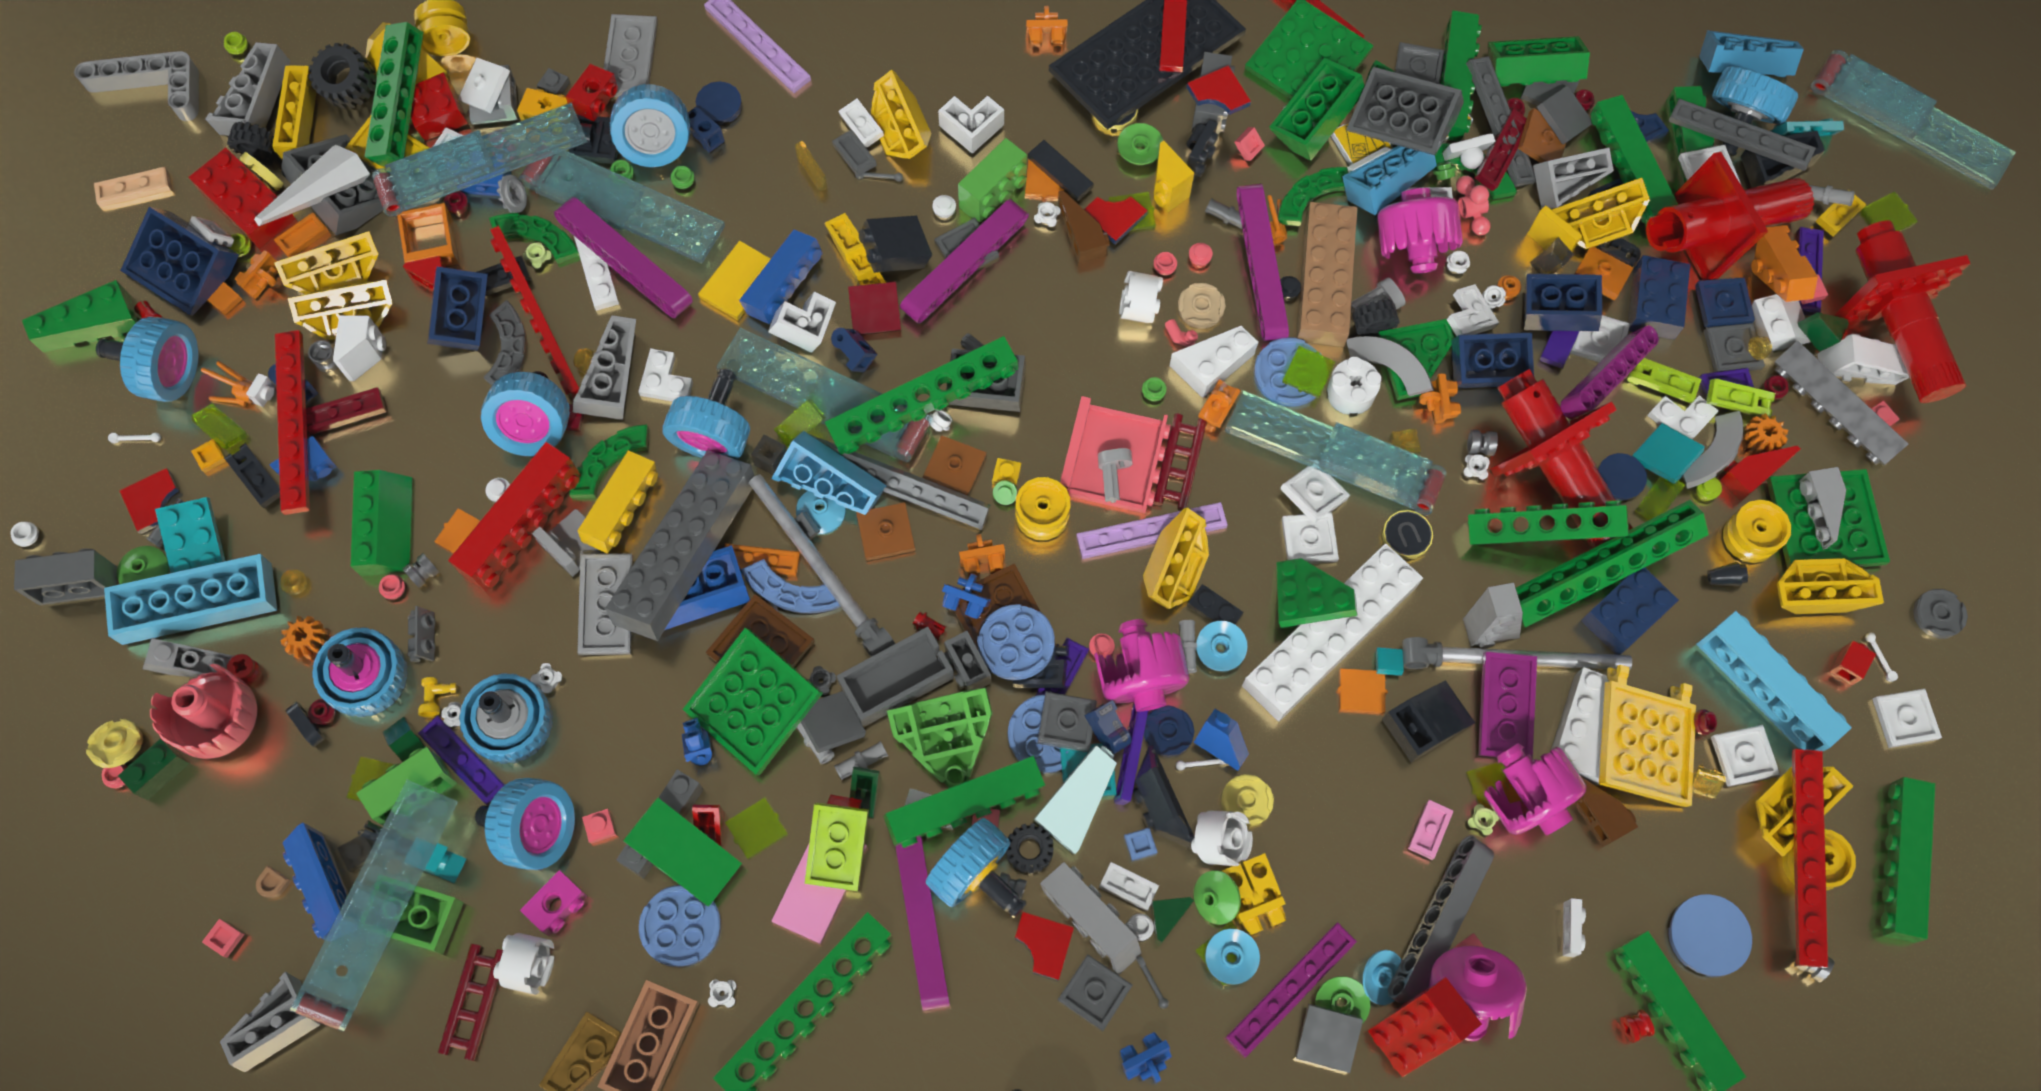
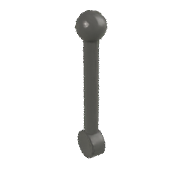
M864 172L859 176L855 174L857 179L873 177L895 179L898 182L903 180V175L899 172L896 174Z
M1142 956L1137 957L1136 960L1139 966L1142 968L1159 999V1007L1162 1009L1167 1008L1169 1001L1161 994Z

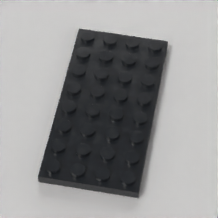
M1145 0L1049 65V72L1108 130L1201 66L1204 52L1218 54L1243 37L1246 33V28L1216 0H1187L1183 71H1159L1164 0Z

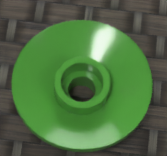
M1136 123L1122 130L1118 137L1117 146L1121 156L1128 162L1136 165H1146L1158 159L1159 147L1163 137L1153 126Z
M140 546L130 550L122 557L117 567L119 584L169 573L166 555L158 548L152 546ZM142 564L141 569L136 570L137 567Z
M1218 870L1206 872L1197 880L1194 888V901L1203 918L1217 925L1231 922L1237 916L1241 905L1240 892L1234 880L1226 873Z
M1346 976L1333 977L1324 982L1316 994V1006L1361 1017L1363 1023L1369 1015L1370 998L1365 994L1363 985L1353 978ZM1341 997L1346 999V1004L1342 1007L1337 1005V1000Z

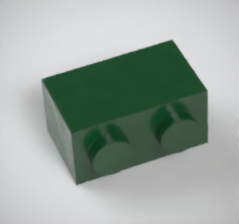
M160 738L123 770L118 777L133 794L148 801L190 763L175 747Z

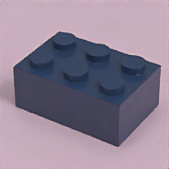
M1645 255L1640 258L1633 269L1628 315L1630 326L1628 331L1635 332L1649 325L1656 330L1658 337L1675 340L1685 326L1690 264Z
M436 267L427 344L478 350L481 339L487 274Z
M1527 274L1524 330L1599 331L1602 319V275Z
M1532 333L1458 335L1452 340L1454 381H1457L1458 388L1499 387L1530 369L1534 376Z
M1644 567L1625 578L1581 622L1615 655H1621L1675 605L1679 599Z

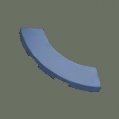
M764 559L741 569L745 580L758 595L782 609L799 613H821L841 607L825 585L799 587L787 583L770 569Z

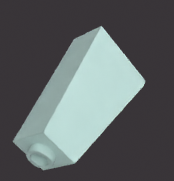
M1104 746L1092 748L1033 818L1037 824L1044 827L1045 831H1048L1052 837L1072 854H1076L1080 849L1117 764L1112 759L1114 755Z

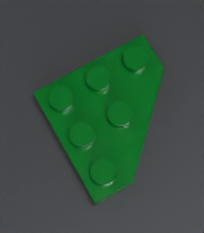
M1447 319L1380 331L1377 335L1378 338L1392 341L1407 349L1423 365L1430 379L1452 346V340L1454 339ZM1387 367L1397 400L1421 395L1409 396L1401 378L1392 369Z
M1302 558L1276 562L1278 617L1281 628L1358 616L1356 594L1353 588Z

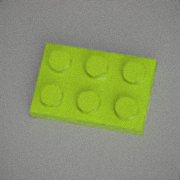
M817 802L814 804L804 884L852 891L859 890L869 810Z

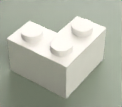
M954 96L938 110L939 126L971 153H974L1004 126V109L989 96L985 97L972 110Z
M813 292L805 301L803 309L784 301L775 312L768 332L812 353L822 342L836 302L816 292Z

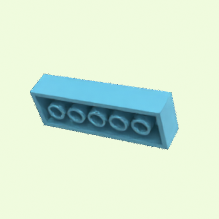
M261 554L104 588L108 636L122 645L277 611L272 563Z
M1737 611L1717 625L1696 644L1798 749L1825 751L1852 728L1847 723L1845 717L1836 712L1827 703L1826 698L1816 692L1808 684L1807 679L1802 674L1797 673L1788 664V660L1769 645L1767 638L1758 634L1750 625L1748 619Z

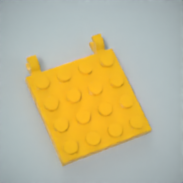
M1617 665V669L1607 668L1609 682H1605L1599 784L1682 807L1692 806L1695 743L1694 718L1696 714V705L1690 703L1692 685L1683 683L1680 685V688L1671 686L1670 698L1628 686L1629 667Z

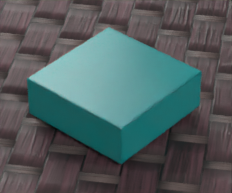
M1377 647L1375 652L1376 674L1402 676L1404 672L1403 649Z

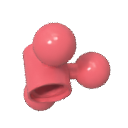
M1462 176L1456 182L1457 191L1465 195V197H1461L1458 200L1460 215L1464 219L1473 217L1472 231L1476 235H1485L1489 232L1491 224L1481 214H1485L1489 210V191L1483 185L1475 186L1472 177Z

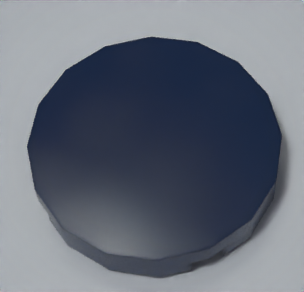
M711 82L703 86L695 100L696 107L718 125L735 120L742 109L739 91L727 82Z
M1616 453L1609 455L1597 468L1616 501H1629L1636 498L1644 490L1647 483V473L1644 466L1635 457L1628 454Z
M1167 705L1154 709L1147 716L1143 735L1144 742L1147 747L1153 745L1158 756L1167 758L1179 756L1189 748L1193 741L1195 732L1193 721L1185 711L1175 708V706Z

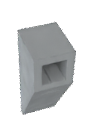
M1838 467L1810 471L1800 480V491L1805 496L1808 514L1813 519L1816 528V538L1821 543L1823 549H1827L1838 539L1846 488Z
M152 638L143 669L168 675L196 678L203 673L216 672L210 666L212 663L227 669V664L233 656Z

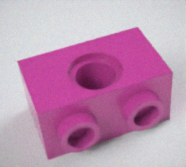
M559 870L520 911L542 933L549 936L551 933L555 934L564 926V919L571 912L573 914L576 913L584 905V899L587 895ZM560 898V908L556 911H551V902Z

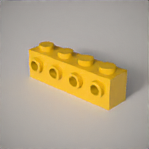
M285 66L273 139V149L281 160H283V152L309 145L317 94L311 85L312 81L309 80L308 75L312 73L308 70L309 66Z
M627 451L577 530L582 543L605 553H609L611 548L619 543L622 530L625 526L630 525L635 509L643 504L647 490L650 486H654L658 479L654 461Z

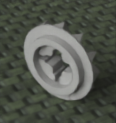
M514 175L502 176V180L498 181L500 188L497 189V192L500 194L499 200L503 202V208L508 209L510 213L523 211L526 207L527 195L522 182Z

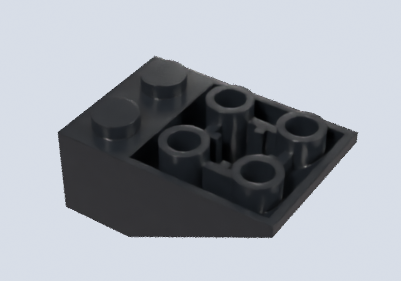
M1446 680L1388 711L1382 719L1411 763L1475 724V721Z

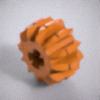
M1765 413L1760 417H1753L1750 423L1745 426L1743 431L1746 434L1743 440L1750 442L1747 448H1755L1756 455L1761 452L1765 453L1782 449V446L1787 443L1788 439L1785 436L1789 430L1782 428L1784 421L1778 423L1776 415L1769 419Z
M297 616L296 623L287 621L289 629L281 630L282 634L286 636L280 640L281 644L286 646L285 652L289 655H294L296 659L301 660L303 656L307 659H312V653H318L319 647L323 646L326 642L323 638L328 635L327 631L322 629L324 627L319 620L315 621L312 616H307L305 619Z

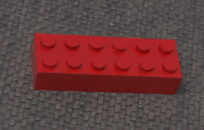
M544 443L448 559L463 577L485 592L497 584L500 574L504 569L510 567L514 563L518 552L530 543L532 533L537 528H542L545 525L553 509H557L562 504L566 493L574 489L578 484L581 475L570 457L549 443Z

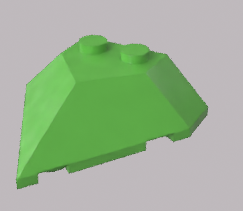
M986 687L931 698L887 711L893 737L898 742H902L913 753L912 755L941 783H944L948 788H952L970 780L993 713Z

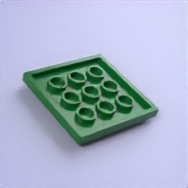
M1297 0L1245 64V69L1289 99H1292L1324 57L1356 71L1371 53L1374 45L1307 1Z
M1867 469L1840 471L1846 488L1838 539L1827 549H1823L1821 543L1816 538V528L1813 519L1808 514L1805 496L1800 491V480L1806 474L1770 476L1766 480L1771 502L1782 508L1788 515L1791 523V536L1782 547L1787 569L1794 560L1845 558L1859 567L1881 566L1890 563Z
M744 628L682 710L691 718H698L701 727L755 775H760L823 692L749 628Z

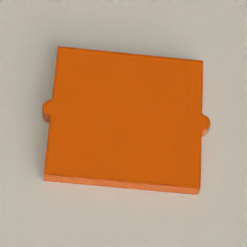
M1028 159L1025 196L1042 197L1043 200L1046 198L1058 199V192L1063 189Z
M458 508L448 523H444V529L434 542L454 553L480 520Z
M1340 669V687L1337 689L1340 693V711L1386 712L1385 695L1388 693V690L1385 689V674H1376V671Z

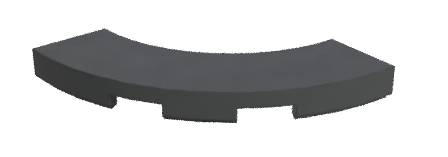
M508 300L489 314V317L498 328L501 339V351L496 362L484 376L485 381L491 386L504 375L520 372L526 356L527 340L525 329L518 313Z

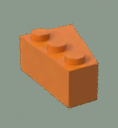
M1787 225L1766 227L1768 232L1757 242L1755 257L1751 263L1752 272L1785 302L1814 299L1818 276L1806 256H1800L1796 249L1799 247L1797 241H1791L1787 233H1789L1790 229Z

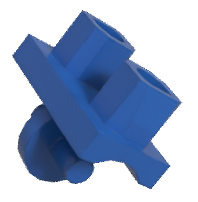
M971 574L968 580L959 577L957 584L964 586L965 590L950 584H944L942 592H945L943 607L956 611L960 599L969 601L965 615L975 619H979L984 607H988L991 600L971 593L972 590L981 593L984 585L975 583L977 578L975 574Z
M698 718L684 722L683 728L685 733L682 734V742L686 762L691 761L695 765L708 763L712 757L709 733L704 728H701Z
M1153 1032L1143 1039L1146 1051L1138 1054L1133 1045H1128L1120 1050L1124 1073L1128 1080L1140 1075L1142 1081L1149 1077H1152L1155 1083L1161 1081L1159 1072L1167 1068L1164 1061L1172 1058L1167 1041L1162 1042L1159 1036Z

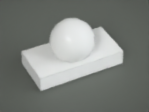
M1490 133L1450 144L1442 153L1444 160L1461 157V163L1464 167L1476 169L1483 162L1484 153L1482 151L1487 150L1495 142L1493 134Z

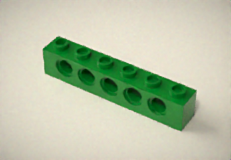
M408 22L385 26L364 156L380 166L403 164L424 33Z
M1605 501V506L1595 507L1594 502L1578 503L1579 508L1569 509L1568 504L1552 505V510H1542V505L1526 506V511L1516 512V507L1500 508V513H1490V509H1474L1475 514L1468 515L1470 545L1626 537L1629 536L1628 506L1621 505V501ZM1603 512L1608 516V523L1604 527H1597L1594 524L1593 519L1597 513ZM1572 514H1578L1581 517V525L1576 529L1570 528L1567 524V519ZM1550 515L1554 518L1555 525L1552 529L1545 530L1541 526V520L1543 517ZM1520 517H1525L1529 523L1528 528L1523 532L1518 531L1515 527V522ZM1497 518L1502 522L1503 526L1500 532L1493 533L1489 528V524L1493 519Z

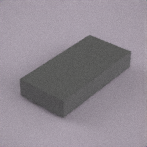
M852 130L832 140L833 147L857 176L877 166L874 157Z

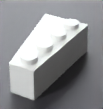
M1583 667L1574 675L1551 750L1555 747H1560L1579 775L1597 786L1599 785L1604 688L1608 678L1606 675Z

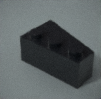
M1818 131L1784 136L1816 148L1807 168L1813 166L1825 151ZM1746 149L1740 156L1752 188L1787 180L1803 171Z

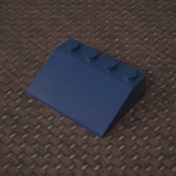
M149 207L120 271L187 314L194 315L230 276L239 254L223 244H217L215 241L213 243L208 242L188 222L174 213Z

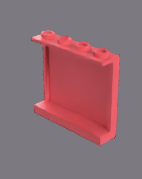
M1081 396L1060 483L1067 489L1070 497L1146 513L1147 505L1152 506L1155 492L1151 491L1152 483H1158L1161 470L1156 468L1157 461H1163L1166 447L1161 446L1162 440H1168L1171 425L1166 424L1168 415H1164L1162 421L1091 405V398ZM1127 448L1132 451L1133 465L1128 468L1117 469L1120 500H1116L1115 503H1111V501L1106 502L1103 471L1098 467V453L1105 450Z

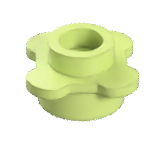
M540 242L530 244L523 253L524 260L531 262L532 267L535 269L540 268L542 263L550 260L552 257L551 252L545 250Z
M1479 804L1474 807V814L1472 818L1468 819V825L1472 829L1477 828L1483 835L1487 836L1493 832L1492 827L1499 817L1495 811Z

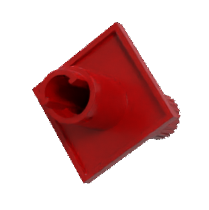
M1716 152L1674 194L1677 205L1665 207L1658 212L1657 216L1650 217L1646 226L1647 239L1650 245L1658 251L1666 250L1667 252L1674 253L1685 250L1703 281L1717 280L1768 232L1766 227H1774L1807 218L1814 205L1812 188L1809 187L1805 180L1792 178L1745 190L1722 152Z
M1892 221L1876 222L1861 229L1856 233L1861 244L1856 248L1855 252L1868 282L1833 316L1848 319V326L1854 325L1860 320L1874 321L1883 317L1920 403L1939 401L1962 391L1966 387V383L1939 323V317L1931 300L1936 298L1942 289L1950 286V282L1954 278L1963 274L1962 271L1971 264L1968 256L1964 255L1916 266L1903 233L1895 230Z
M1530 369L1498 387L1505 400L1501 404L1527 447L1490 468L1495 477L1501 474L1507 477L1524 468L1532 469L1539 466L1563 504H1568V509L1579 508L1578 503L1594 502L1595 507L1605 506V501H1616L1597 470L1595 462L1582 443L1583 440L1590 437L1589 432L1591 429L1610 420L1608 415L1617 410L1612 401L1569 421L1563 414L1561 406L1545 380L1536 381ZM1603 512L1597 513L1593 519L1594 524L1597 527H1604L1608 523V516ZM1572 514L1571 517L1577 527L1581 525V517L1578 514ZM1628 520L1629 530H1631L1633 527ZM1615 537L1589 538L1585 540L1590 548L1593 549Z

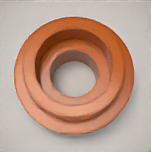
M1503 276L1497 283L1498 287H1502L1505 290V299L1514 298L1521 291V283L1514 276Z

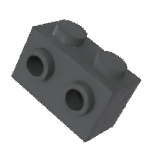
M968 631L944 642V655L957 672L954 677L960 689H978L991 683V674Z

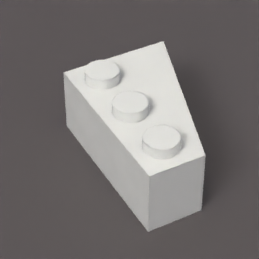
M1239 326L1172 353L1170 367L1204 398L1214 389L1219 379L1224 381L1255 354L1258 341L1242 326Z
M1851 334L1846 336L1841 342L1817 353L1818 360L1835 376L1842 377V381H1851V377L1865 378V383L1896 385L1909 378L1896 344L1884 343L1878 339H1869L1858 334Z

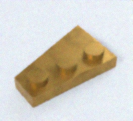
M586 1012L539 1086L547 1091H574L609 1062L622 1033L591 1013Z

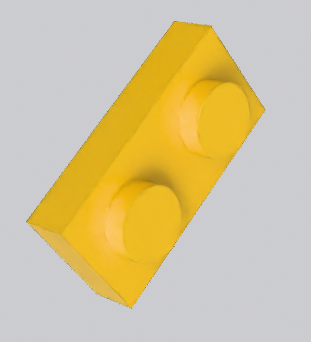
M1854 195L1851 206L1833 203L1815 222L1834 237L1867 204Z

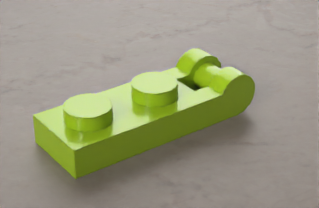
M1646 358L1642 359L1633 371L1629 373L1627 381L1631 384H1641L1691 404L1696 398L1702 380ZM1643 370L1650 372L1649 375L1643 374Z
M1715 378L1710 380L1706 404L1758 417L1766 413L1771 418L1772 410L1770 407L1771 402H1774L1775 393Z

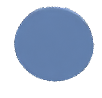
M1293 337L1276 339L1270 342L1259 353L1254 365V379L1260 392L1270 401L1282 406L1295 407L1311 402L1320 394L1327 378V366L1322 354L1305 343V340Z
M1021 604L1008 605L997 609L986 618L977 640L978 651L987 668L995 675L1009 680H1022L1038 674L1047 666L1054 653L1055 636L1049 620L1040 611L1038 612Z
M1038 695L1024 701L1013 713L1008 726V743L1011 752L1018 761L1034 756L1040 773H1054L1062 770L1060 748L1037 744L1045 695Z
M680 885L664 888L656 894L644 907L639 920V935L643 947L652 958L669 967H687L703 960L716 946L721 932V917L714 901L707 907Z
M1704 894L1687 899L1675 909L1670 928H1668V934L1672 950L1683 965L1708 977H1719L1738 970L1746 962L1752 948V933L1746 917L1732 902L1720 896Z

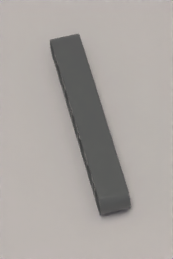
M1473 835L1465 837L1459 844L1389 985V997L1401 1005L1429 988L1431 971L1435 961L1442 954L1449 951L1493 861V850Z

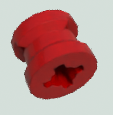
M246 654L233 656L227 664V670L246 684L256 681L261 673L259 663Z
M1643 1009L1638 1010L1636 1015H1625L1620 1018L1623 1032L1632 1043L1639 1041L1642 1036L1650 1037L1655 1034L1653 1023Z

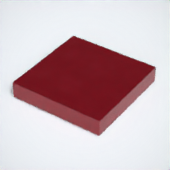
M896 282L848 286L852 328L860 335L901 330Z

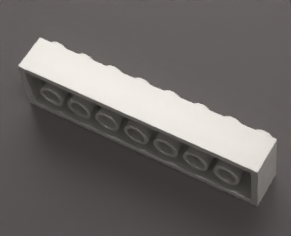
M1385 543L1344 583L1355 590L1358 616L1300 625L1245 678L1242 687L1280 722L1417 588L1423 577Z

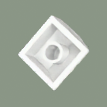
M1777 294L1754 301L1752 304L1755 317L1753 324L1765 354L1790 348L1796 341H1799L1801 344L1811 342L1798 326V322L1805 319L1799 301L1785 302Z
M339 316L333 361L349 381H355L382 359V351L386 349V338L381 334L378 326L374 324L369 316Z

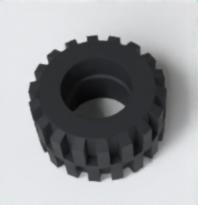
M334 43V47L329 44L325 46V50L320 49L317 52L319 55L317 57L313 56L311 61L314 63L309 65L308 69L312 72L308 76L316 92L332 105L345 109L347 106L354 108L356 103L359 105L363 104L364 98L369 99L371 96L369 92L375 89L373 82H376L375 69L371 66V62L354 47L345 43L343 45ZM350 68L347 78L343 82L336 84L338 74L342 70Z

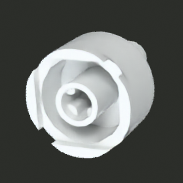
M1128 271L1124 283L1129 284L1122 290L1119 309L1120 318L1153 323L1155 314H1158L1160 299L1156 298L1157 293L1161 291L1163 278L1156 275Z
M1351 357L1341 362L1334 369L1327 386L1330 404L1343 414H1360L1367 411L1373 404L1380 389L1381 375L1373 365L1358 357Z
M1207 811L1201 812L1198 815L1195 838L1192 840L1191 847L1193 852L1197 853L1203 862L1214 865L1238 866L1241 865L1239 864L1241 860L1245 861L1249 857L1253 836L1252 832H1249L1246 823H1250L1243 813Z
M522 933L507 935L503 941L501 960L494 968V978L499 979L500 985L504 988L534 995L540 992L537 990L538 987H545L552 972L554 956L550 955V948L554 949L553 942L549 939Z

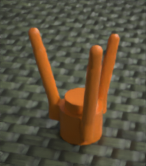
M1268 195L1267 199L1273 219L1270 222L1273 244L1276 245L1284 242L1288 234L1285 225L1278 221L1272 196ZM1281 199L1277 200L1278 212L1282 203Z
M217 361L216 364L240 381H233L214 371L201 368V372L233 386L232 394L235 395V398L210 396V401L234 403L243 407L247 403H253L246 395L253 381L248 380L220 361Z

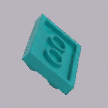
M209 497L155 509L171 573L225 562Z

